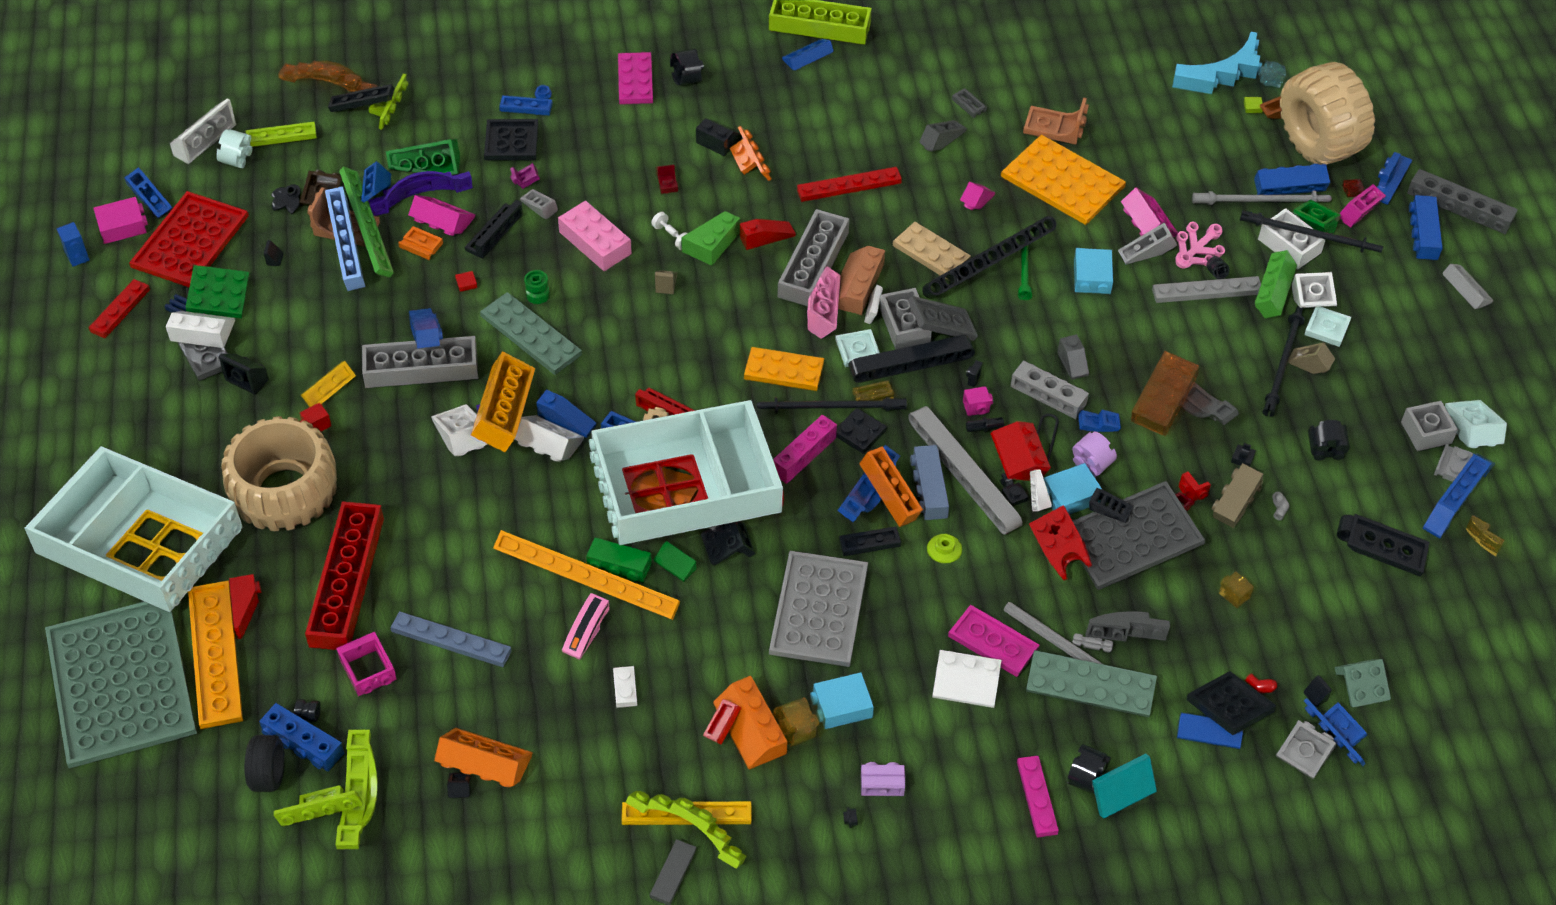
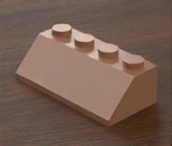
M866 246L850 253L840 276L838 309L859 315L863 314L884 266L885 250Z

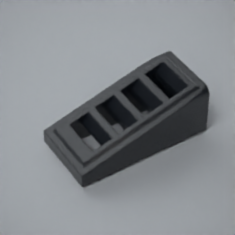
M1096 488L1089 501V510L1126 523L1133 510V505L1102 489ZM1121 508L1125 509L1123 514L1119 513Z

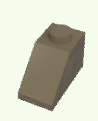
M1323 342L1295 348L1288 359V363L1312 374L1325 373L1330 370L1335 358Z

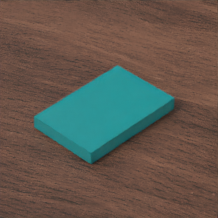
M1147 754L1092 780L1099 815L1103 819L1157 792L1151 759Z

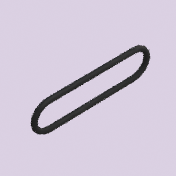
M1047 413L1041 416L1037 429V434L1039 436L1043 418L1046 416H1051L1055 418L1056 424L1047 456L1048 461L1051 456L1059 424L1057 416L1051 413Z

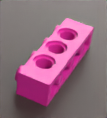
M821 415L779 453L773 461L780 480L787 484L836 439L837 424Z

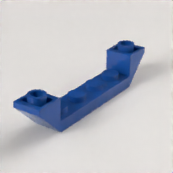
M1473 454L1438 501L1423 529L1441 538L1449 527L1454 515L1482 477H1486L1495 463L1479 454Z

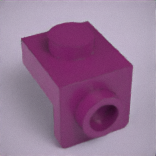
M533 163L520 171H517L514 167L510 168L512 173L510 177L515 185L518 184L522 189L540 179L537 168Z

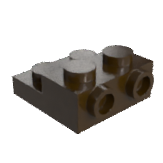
M309 170L300 204L304 206L312 205L315 195L320 191L321 187L326 188V190L343 187L344 189L341 175L338 173L327 174L321 170Z

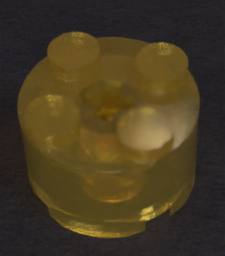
M805 697L774 709L773 716L775 720L778 719L779 727L787 740V745L791 744L790 747L813 739L816 736V726H819V720L815 714H812Z

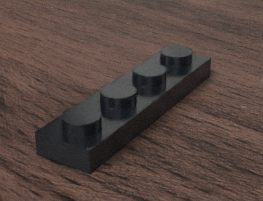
M392 84L331 96L328 109L330 112L379 102H387L392 100L395 88Z

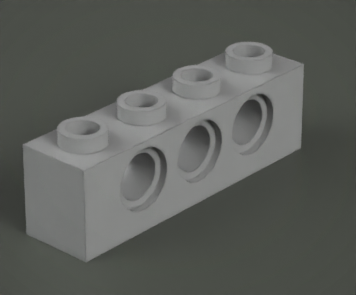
M1024 360L1012 374V388L1074 419L1078 417L1080 411L1087 405L1088 392Z

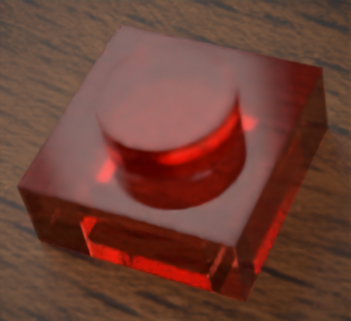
M1361 179L1343 180L1342 186L1347 197H1357L1365 191Z

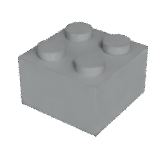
M1442 401L1406 408L1401 421L1417 451L1443 446L1446 443L1452 444L1458 430Z

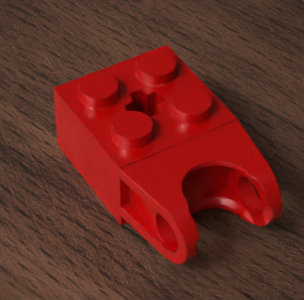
M1064 505L1029 523L1045 556L1063 581L1068 579L1066 567L1069 562L1081 560L1088 568L1092 566L1086 545Z

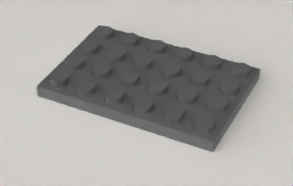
M1167 481L1123 499V501L1133 505V510L1126 523L1096 512L1073 521L1086 545L1092 566L1088 568L1081 560L1080 562L1097 590L1205 544V539ZM1121 508L1119 513L1123 514L1125 509Z

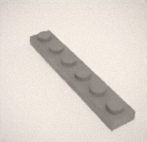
M1256 276L1153 285L1152 291L1156 303L1258 295L1261 283L1259 277Z

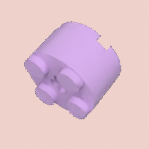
M1095 431L1086 434L1072 448L1075 456L1073 458L1074 463L1077 466L1085 463L1094 478L1100 475L1117 459L1115 449L1111 451L1108 445L1111 443L1103 435Z

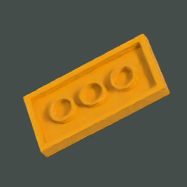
M751 347L744 379L817 391L824 358Z

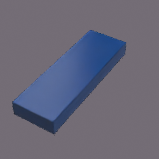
M502 95L499 109L501 112L550 116L553 103L551 99Z

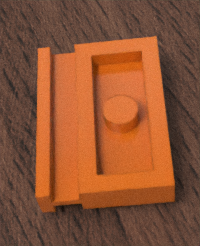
M414 226L406 233L403 240L399 241V248L428 260L443 245V238Z

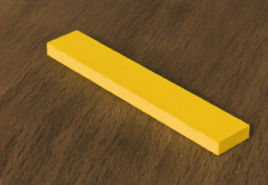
M751 801L693 802L697 808L709 811L712 817L717 819L716 824H751ZM622 802V825H694L688 820L670 812L650 809L642 813L629 804Z

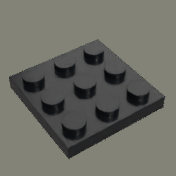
M487 119L484 160H536L538 119Z
M1231 671L1188 693L1186 699L1231 735L1237 734L1274 713L1276 710L1274 703Z

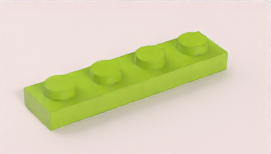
M315 122L246 130V134L251 135L250 146L252 147L317 138Z

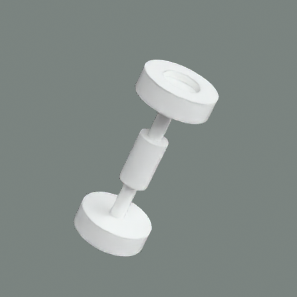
M664 212L657 213L652 219V226L656 229L665 227V230L670 235L677 237L675 246L682 250L681 237L688 233L685 232L679 235L676 229L670 224L667 225L668 215Z

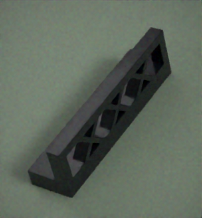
M515 200L511 205L505 203L465 246V251L483 259L523 215L522 202Z

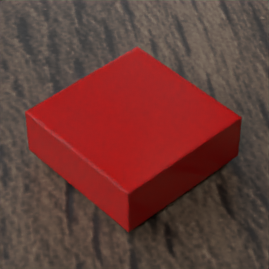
M473 271L455 275L460 292L477 288Z

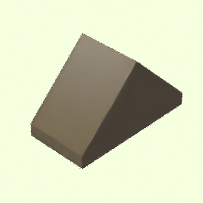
M656 271V293L674 294L677 272Z

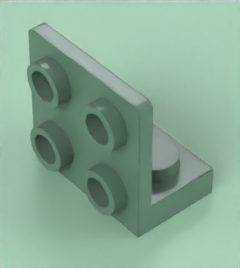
M1371 659L1335 667L1336 675H1344L1351 707L1391 699L1383 659Z

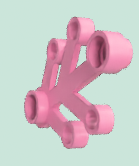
M1190 222L1186 227L1189 233L1191 248L1188 252L1185 243L1188 239V234L1184 231H1180L1177 234L1176 240L1179 245V253L1176 255L1175 262L1179 268L1185 269L1192 264L1206 266L1207 259L1212 258V255L1221 257L1224 254L1225 248L1221 245H1217L1215 248L1204 247L1211 239L1216 240L1222 234V227L1219 224L1210 225L1206 235L1197 242L1196 231L1199 226L1196 222ZM1195 254L1206 255L1204 258L1193 257Z

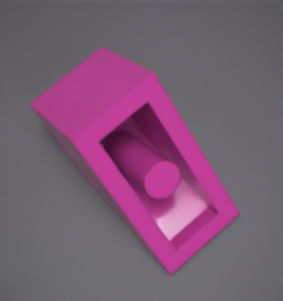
M969 181L960 201L964 202V206L970 210H974V208L980 210L995 195V192L983 185Z

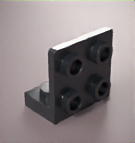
M743 521L712 526L701 534L708 557L713 566L736 552L744 553L749 558L756 554Z

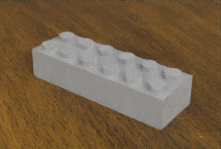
M818 209L815 210L778 282V298L808 306V298L821 274L827 266L829 268L832 267L849 233V218Z
M475 336L444 338L439 340L440 346L418 349L415 341L362 345V374L365 388L478 379Z

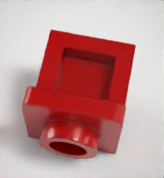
M1189 472L1182 474L1179 483L1181 492L1193 501L1206 498L1211 486L1209 482L1199 485Z

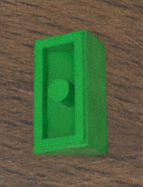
M668 541L662 545L653 559L655 563L683 582L697 569L696 561Z

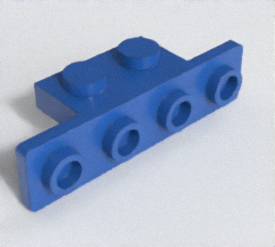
M1396 152L1393 153L1391 158H1387L1384 164L1385 169L1382 168L1378 175V178L1381 179L1377 188L1386 195L1380 202L1389 204L1412 159Z
M1307 698L1303 700L1307 705L1304 709L1312 718L1314 716L1319 718L1320 722L1318 724L1326 733L1330 731L1335 736L1333 741L1340 748L1344 746L1349 751L1347 756L1353 763L1359 762L1362 766L1366 763L1353 747L1368 734L1339 702L1322 715Z

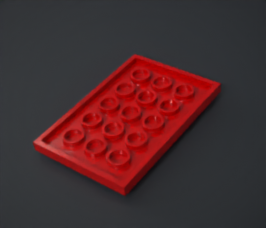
M186 191L129 262L130 267L190 287L193 266L210 267L249 217L248 211Z

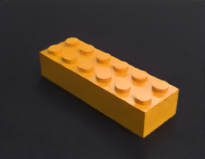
M503 351L492 366L471 436L503 452L507 451L517 434L535 372L534 367Z

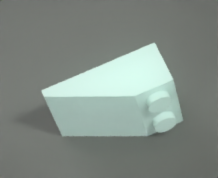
M1481 400L1445 403V408L1458 429L1459 439L1468 447L1478 448V446L1504 444L1507 423Z

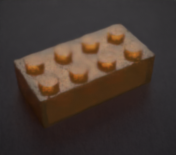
M1164 351L1132 410L1131 421L1166 436L1198 377L1199 365Z

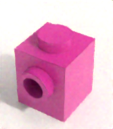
M986 386L964 390L963 404L967 415H982L990 412L993 398L992 394L988 393Z

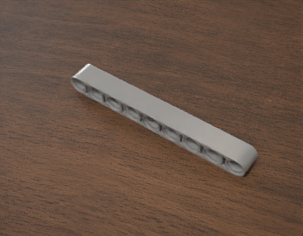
M927 406L908 415L912 427L928 446L937 445L940 460L1002 534L1005 535L1022 526V519L1018 512Z

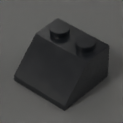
M707 118L696 127V143L722 156H725L730 151V148L742 138L740 132Z
M220 354L218 356L225 381L254 395L269 380L267 369L262 364L254 363L247 357H242L238 354Z

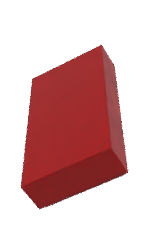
M723 699L703 736L722 745L741 707Z

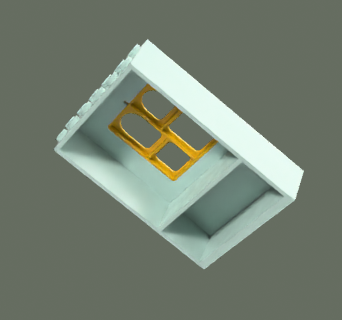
M101 446L25 527V531L36 554L171 612L180 603L184 595L192 589L196 581L204 575L207 568L216 561L219 554L228 547L230 541L240 533L242 524L235 502ZM148 518L165 524L152 540L135 535L136 530ZM173 529L191 535L196 539V542L186 553L175 552L161 546L160 543ZM127 541L134 542L153 551L139 567L114 557ZM160 556H166L176 562V565L167 576L160 577L148 572V569Z

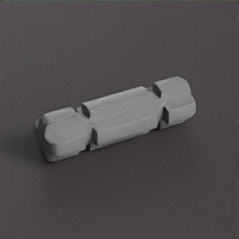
M1077 633L1073 636L1072 644L1075 646L1084 645V648L1099 651L1103 649L1104 652L1108 653L1112 651L1113 642L1110 640L1102 641L1101 638L1082 637L1083 635Z

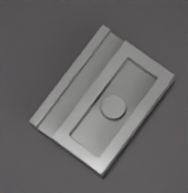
M1446 443L1434 475L1443 476L1442 478L1453 482L1470 460L1473 453L1456 446L1454 448L1450 447Z

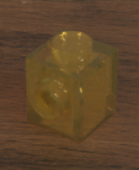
M1235 571L1231 576L1227 575L1222 579L1219 594L1238 608L1251 597L1254 586L1244 576Z

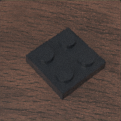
M856 408L837 427L836 437L864 454L886 432L887 426Z

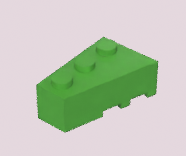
M724 211L681 237L682 252L712 266L740 233V218Z

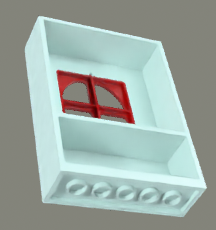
M751 400L592 430V439H589L592 451L590 452L591 463L596 465L594 466L596 478L600 480L598 481L600 493L605 495L603 496L604 507H608V521L613 524L612 534L614 538L618 539L619 545L782 512L783 486ZM676 467L683 469L693 475L694 479L667 484L662 468ZM648 470L655 471L659 486L637 491L631 490L633 482L639 475ZM692 487L698 489V493L691 503L673 505L670 492ZM661 494L666 508L649 511L636 504L635 499Z

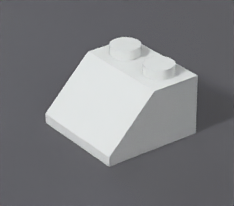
M1332 272L1295 274L1292 282L1294 301L1300 308L1337 306Z

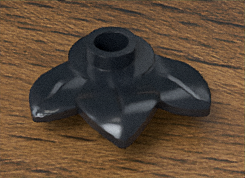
M291 184L287 187L275 189L271 193V196L274 198L272 201L273 211L286 207L288 212L293 214L300 205V187L296 184Z

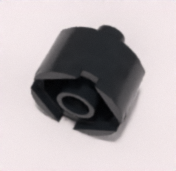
M696 49L671 54L670 67L674 68V72L671 74L676 85H687L702 81L701 70L704 69V64L702 60H699Z
M1325 420L1319 422V426L1314 428V425H1312L1308 429L1311 454L1315 460L1320 461L1326 457L1340 460L1349 451L1350 443L1347 426L1345 424L1341 425V421Z
M1082 744L1078 750L1081 755L1077 758L1075 757L1072 763L1067 784L1095 794L1092 780L1102 776L1104 770L1109 766L1111 757L1107 756L1104 752Z

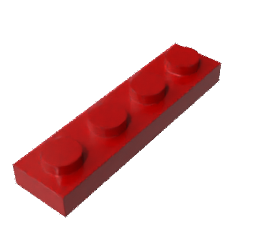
M133 279L88 327L90 332L105 339L150 291L149 285Z

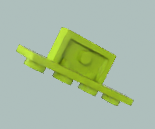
M403 73L394 90L392 100L374 103L369 107V113L380 116L379 129L383 130L385 125L389 124L390 114H394L397 106L396 103L400 102L402 98V91L407 89V74Z
M338 785L300 795L298 805L275 810L274 817L281 826L292 825L293 823L360 807L363 805V801L355 790L343 793V788Z

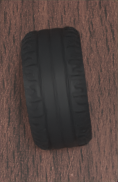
M255 735L248 742L244 771L246 784L251 791L274 792L281 785L284 774L285 755L282 740L278 736Z

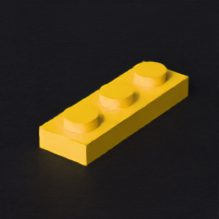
M343 361L301 394L309 407L319 402L322 404L356 375L346 361Z

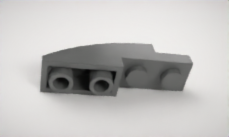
M1126 611L1109 613L1090 619L1085 637L1126 642L1127 636L1165 641L1170 628V622L1167 620L1149 618V612Z

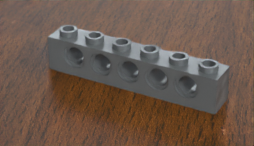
M1421 169L1415 174L1407 194L1414 197L1415 195L1436 197L1438 207L1503 234H1506L1518 211L1516 208Z

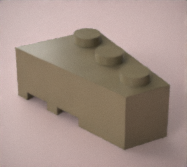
M1243 463L1239 469L1236 468L1231 476V483L1224 486L1221 493L1223 496L1220 500L1217 499L1212 507V510H1214L1213 518L1232 528H1235L1242 518L1248 504L1253 502V496L1256 491L1260 492L1262 489L1263 473Z

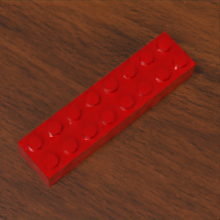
M343 501L341 503L305 632L310 648L337 650L336 648L352 642L384 521L381 505Z

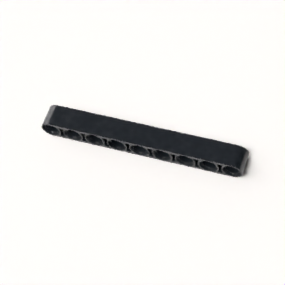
M1051 216L1044 217L940 275L923 286V295L928 299L935 298L1055 230L1056 220ZM974 262L977 263L978 269L974 266ZM959 270L963 271L964 277L961 276ZM945 277L948 278L950 284L946 283ZM931 286L935 288V293L931 290Z

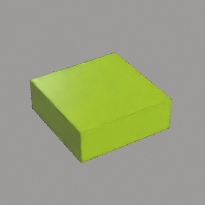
M1244 97L1246 113H1263L1260 108V104H1262L1261 97Z

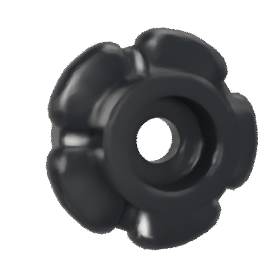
M847 807V811L843 812L845 825L849 824V828H852V826L858 825L856 808L849 809Z

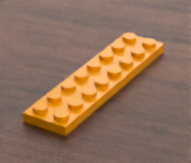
M229 580L192 587L188 591L200 729L243 721Z

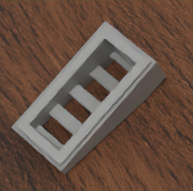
M534 189L520 198L521 202L544 219H548L558 211L554 199Z

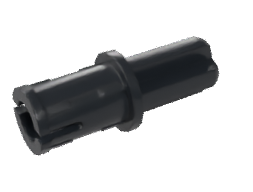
M983 417L982 420L966 422L967 432L981 430L988 432V430L1004 427L1003 417L988 419Z

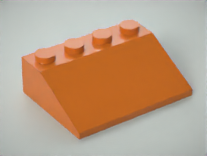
M662 468L667 484L694 479L692 475ZM648 470L639 475L633 482L631 490L637 491L659 486L655 471ZM692 487L670 492L673 505L691 503L696 497L698 489ZM661 494L635 499L636 504L649 511L666 508Z

